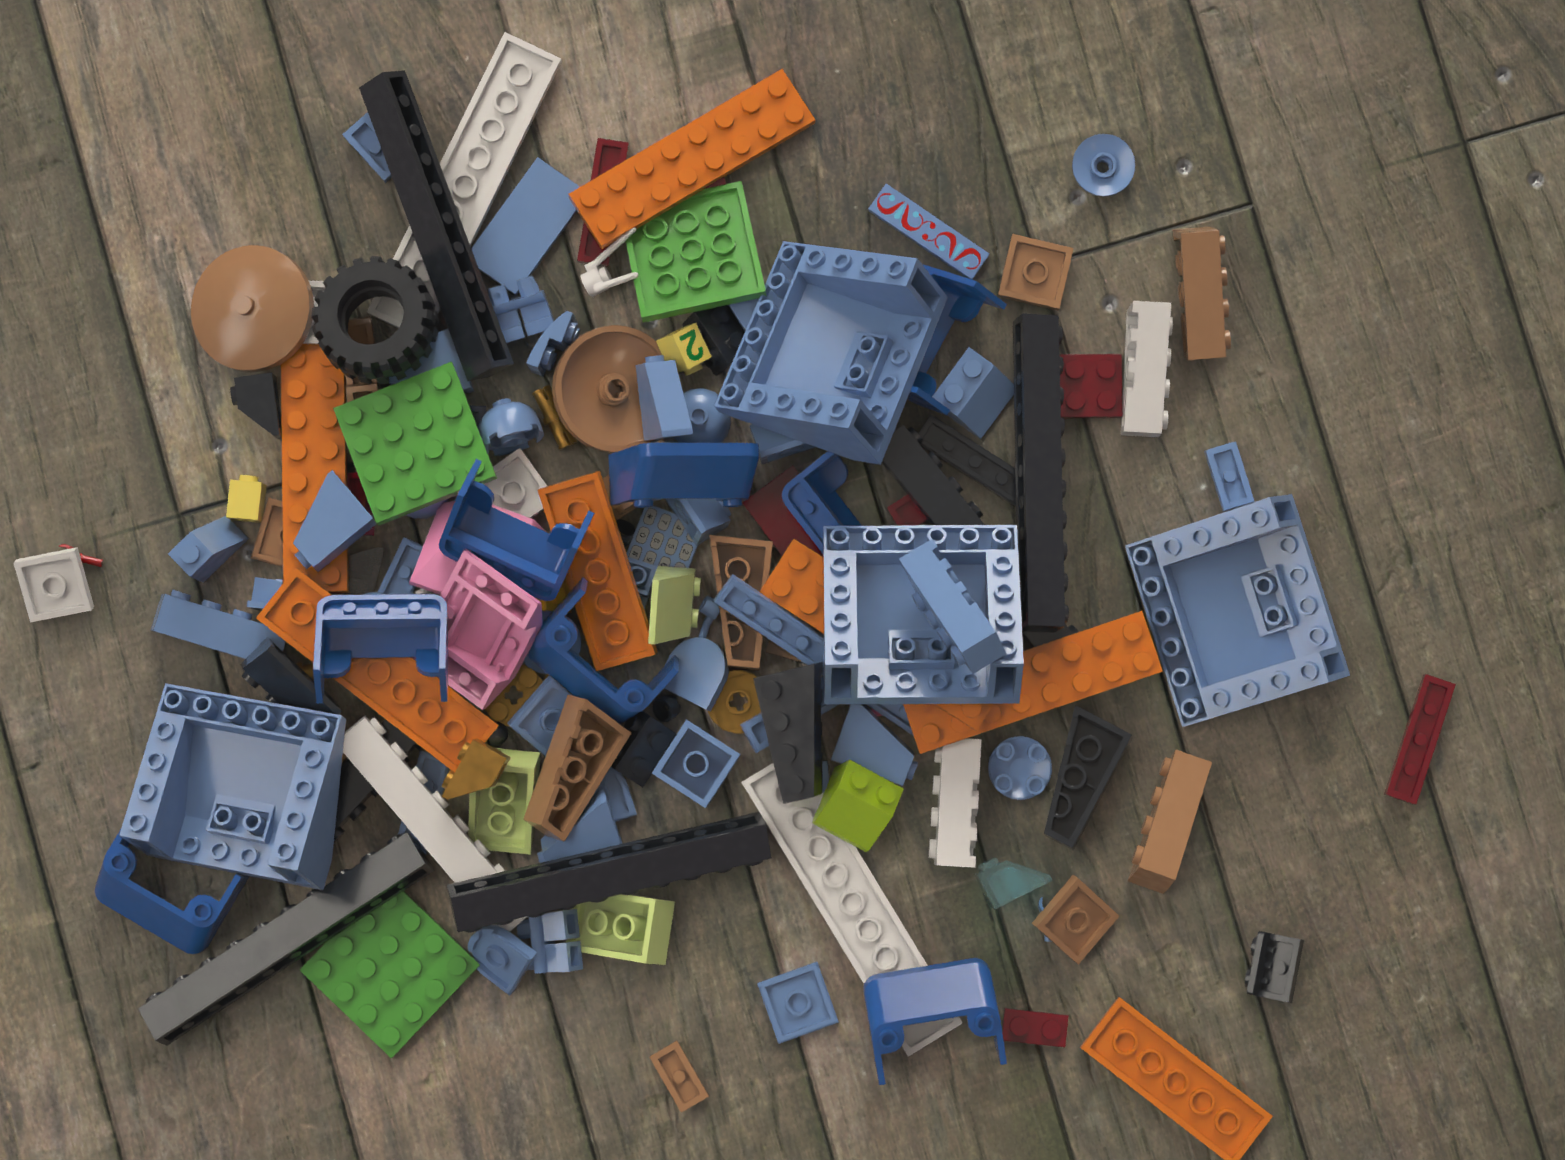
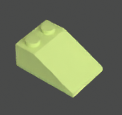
M668 566L657 567L652 580L648 644H658L689 637L691 628L698 627L699 609H693L694 596L700 597L701 578L695 577L696 569Z
M495 748L511 758L496 786L469 793L468 827L470 830H468V836L473 842L479 839L490 851L531 855L534 827L523 819L539 777L540 752Z
M619 894L608 897L605 901L598 903L585 902L577 904L572 909H577L580 937L566 939V942L580 941L582 953L645 964L666 965L675 901Z

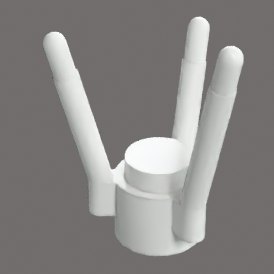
M636 227L630 229L614 241L595 260L584 265L587 272L581 274V280L591 297L613 286L638 278L639 274L637 272H631L612 279L605 266L602 268L598 267L636 231Z

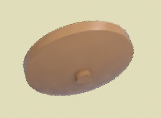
M258 245L234 248L216 258L199 278L191 302L193 329L202 348L220 364L244 372L269 370L286 362L304 343L313 321L311 318L312 308L314 307L313 293L303 270L285 254L272 248Z
M603 326L580 335L564 350L553 375V401L562 424L578 441L595 450L615 453L638 444L653 441H644L635 366L645 363V357L662 355L657 342L642 331L627 326Z

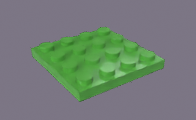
M742 181L703 189L637 228L626 240L632 273L637 272L639 274L638 278L633 280L643 323L758 299L762 295L767 297Z
M452 361L333 408L378 526L458 495L476 459L482 461L474 481L486 484L497 479Z
M403 891L326 941L303 965L300 971L390 1058H393L475 972L480 964L417 902Z

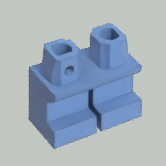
M533 275L516 281L521 297L509 300L505 284L488 289L489 298L506 343L524 338L526 332L528 336L543 332L554 322L544 290H539ZM518 309H520V311H521V314H522V317H523V320H524L525 329H524V326H523V323H522V320H521L520 313H519V310H518Z
M577 909L544 913L539 917H529V919L517 925L519 938H531L532 949L537 952L527 970H534L535 974L571 972L583 969L580 941L554 942L580 937Z

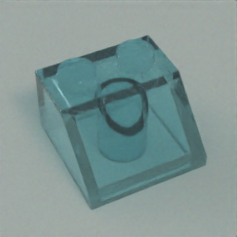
M997 857L979 864L978 868L980 871L974 874L990 908L994 910L1053 881L1049 874L1007 860L998 861Z

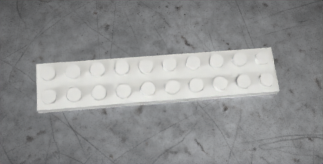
M504 32L440 162L470 247L562 62L561 58ZM409 225L393 259L399 261L402 267L406 265L414 270L417 277L422 279L434 300L435 310L439 313L441 308ZM375 297L367 313L399 328L403 320L404 310L400 302L393 298Z
M774 763L741 782L863 983L875 974L928 966L857 848L812 824L823 793L812 798L783 804ZM959 1017L903 1026L904 1042L902 1047L909 1057L961 1025L962 1021Z

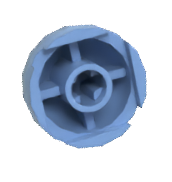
M705 388L690 389L684 392L693 434L675 437L674 439L679 443L723 442L731 426V416L719 413L714 407L718 394Z
M508 398L494 402L492 404L493 408L489 409L480 420L479 432L488 453L489 450H493L495 456L512 454L519 448L521 450L529 448L527 441L535 438L536 442H539L544 436L536 412L530 406L521 402H511V399Z

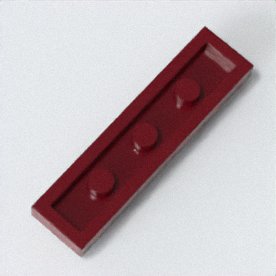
M598 138L591 180L627 160L629 143ZM584 222L577 262L587 264L595 260L610 245L601 249ZM611 255L599 266L609 267Z
M1423 674L1384 795L1412 805L1417 804L1456 684Z

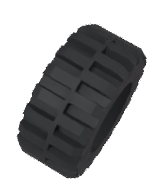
M371 256L370 262H364L362 257L354 259L353 266L346 268L343 264L336 269L339 273L334 278L328 276L324 280L323 284L326 287L324 292L321 290L317 291L314 300L318 307L312 308L311 315L315 322L312 326L314 335L329 361L337 370L340 369L345 376L351 379L358 377L361 383L371 384L372 379H376L379 384L389 383V377L396 376L397 380H401L407 377L405 374L406 370L412 368L416 371L422 366L419 359L422 356L428 358L433 350L430 342H436L438 331L435 326L439 324L438 313L435 310L436 305L422 279L418 278L414 270L407 265L402 267L399 261L389 258L387 263H385L381 256ZM375 297H389L400 302L404 310L403 320L398 330L390 338L370 345L360 344L351 339L348 334L349 319L361 303Z

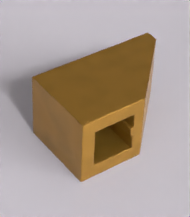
M473 739L471 744L465 742L457 756V759L461 761L455 772L450 770L441 787L445 789L442 797L448 800L496 786L511 757L479 739Z

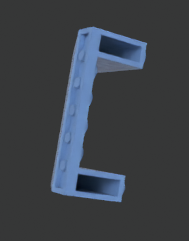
M783 241L765 283L767 297L764 295L759 297L714 407L719 413L851 460L881 465L948 297L918 258Z
M1292 494L1268 497L1125 545L1182 727L1350 676Z
M1017 525L823 526L825 704H1003L1020 702L1024 659ZM931 539L938 546L942 558H946L951 565L959 582L962 581L974 603H977L988 619L1007 653L974 674L971 673L966 664L958 665L950 651L953 646L951 645L946 648L937 633V630L940 628L933 629L924 615L927 610L925 609L921 612L911 596L916 592L899 560L902 556Z
M165 683L119 836L151 857L323 890L333 854L346 719L338 714Z

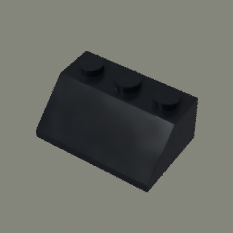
M268 637L240 664L245 671L242 677L255 689L260 685L269 694L265 698L271 703L338 715L342 712L337 701L325 690L323 703H316L314 680Z

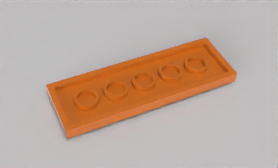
M600 471L538 489L550 531L559 523L571 524L580 529L588 511L594 513L566 575V580L570 591L582 578L588 581L586 593L575 604V608L595 670L600 671L656 655L658 653L656 645L648 644L649 623Z
M1120 997L1115 1000L1080 1046L1082 1050L1224 1160H1240L1273 1117Z

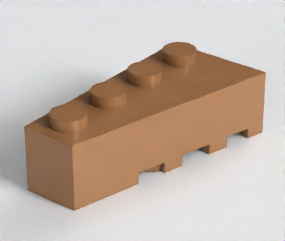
M1212 227L1172 229L1173 241L1180 240V250H1177V255H1175V264L1179 276L1183 275V282H1179L1178 297L1180 306L1185 308V313H1181L1180 316L1184 358L1187 360L1226 357V349L1231 348L1230 332L1225 330L1224 318L1229 317L1228 299H1223L1222 286H1227L1226 267H1221V255L1225 254L1226 250L1224 235L1219 236V230Z
M709 535L717 594L732 574L760 592L770 576L773 541ZM719 606L728 667L760 670L763 635Z
M567 695L523 820L544 835L564 842L628 740L631 732L587 699Z
M1175 750L1170 758H1164L1159 772L1163 779L1160 787L1156 786L1150 800L1153 808L1150 816L1147 815L1141 828L1143 837L1140 845H1137L1131 861L1133 866L1128 882L1162 894L1174 883L1212 762L1179 750Z

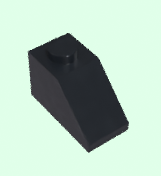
M272 372L234 377L235 386L230 387L232 404L238 405V409L274 437L282 439L277 377Z

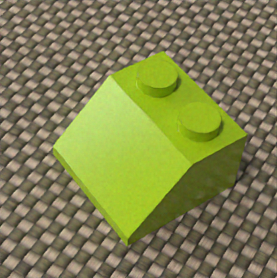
M849 759L834 768L812 824L864 852H868L892 819L904 789Z

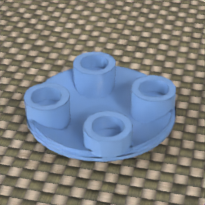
M1016 736L1002 741L993 750L989 759L988 772L992 784L1002 795L1011 799L1025 800L1040 794L1045 789L1051 778L1052 763L1047 750L1038 741L1029 737Z

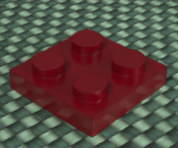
M1059 354L1064 362L1063 372L1060 375V387L1064 389L1061 418H1122V354Z

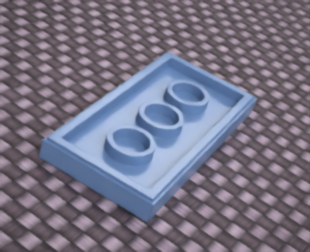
M537 157L471 248L479 270L498 284H505L506 289L517 296L519 288L516 281L532 275L577 213L568 194L580 186Z

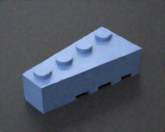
M933 539L899 558L916 592L911 595L915 604L921 612L925 609L927 610L924 615L933 629L940 628L937 630V633L946 648L951 645L953 646L950 651L959 666L966 664L971 673L974 674L1007 654L996 631L977 603H974L962 581L959 582L946 558H942L939 548Z
M172 590L171 596L167 594L161 595L151 626V631L246 659L267 637L282 651L286 642L264 624L252 621L253 614L234 609L233 614L220 611L221 604L204 599L202 605L189 601L191 595Z

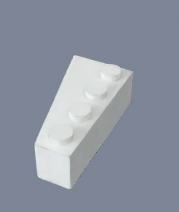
M1133 301L1127 309L1121 435L1159 437L1162 434V429L1167 430L1168 411L1164 410V398H1169L1170 380L1166 379L1167 367H1170L1171 348H1168L1169 336L1172 335L1173 317H1170L1171 303Z
M966 738L935 749L934 763H940V775L933 776L932 794L938 795V807L931 808L930 824L936 827V839H930L929 858L934 859V865L975 868L976 856H973V849L977 841L975 816H977L979 801L977 784H979L981 739Z

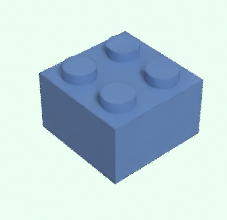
M686 719L652 774L704 808H707L741 754Z

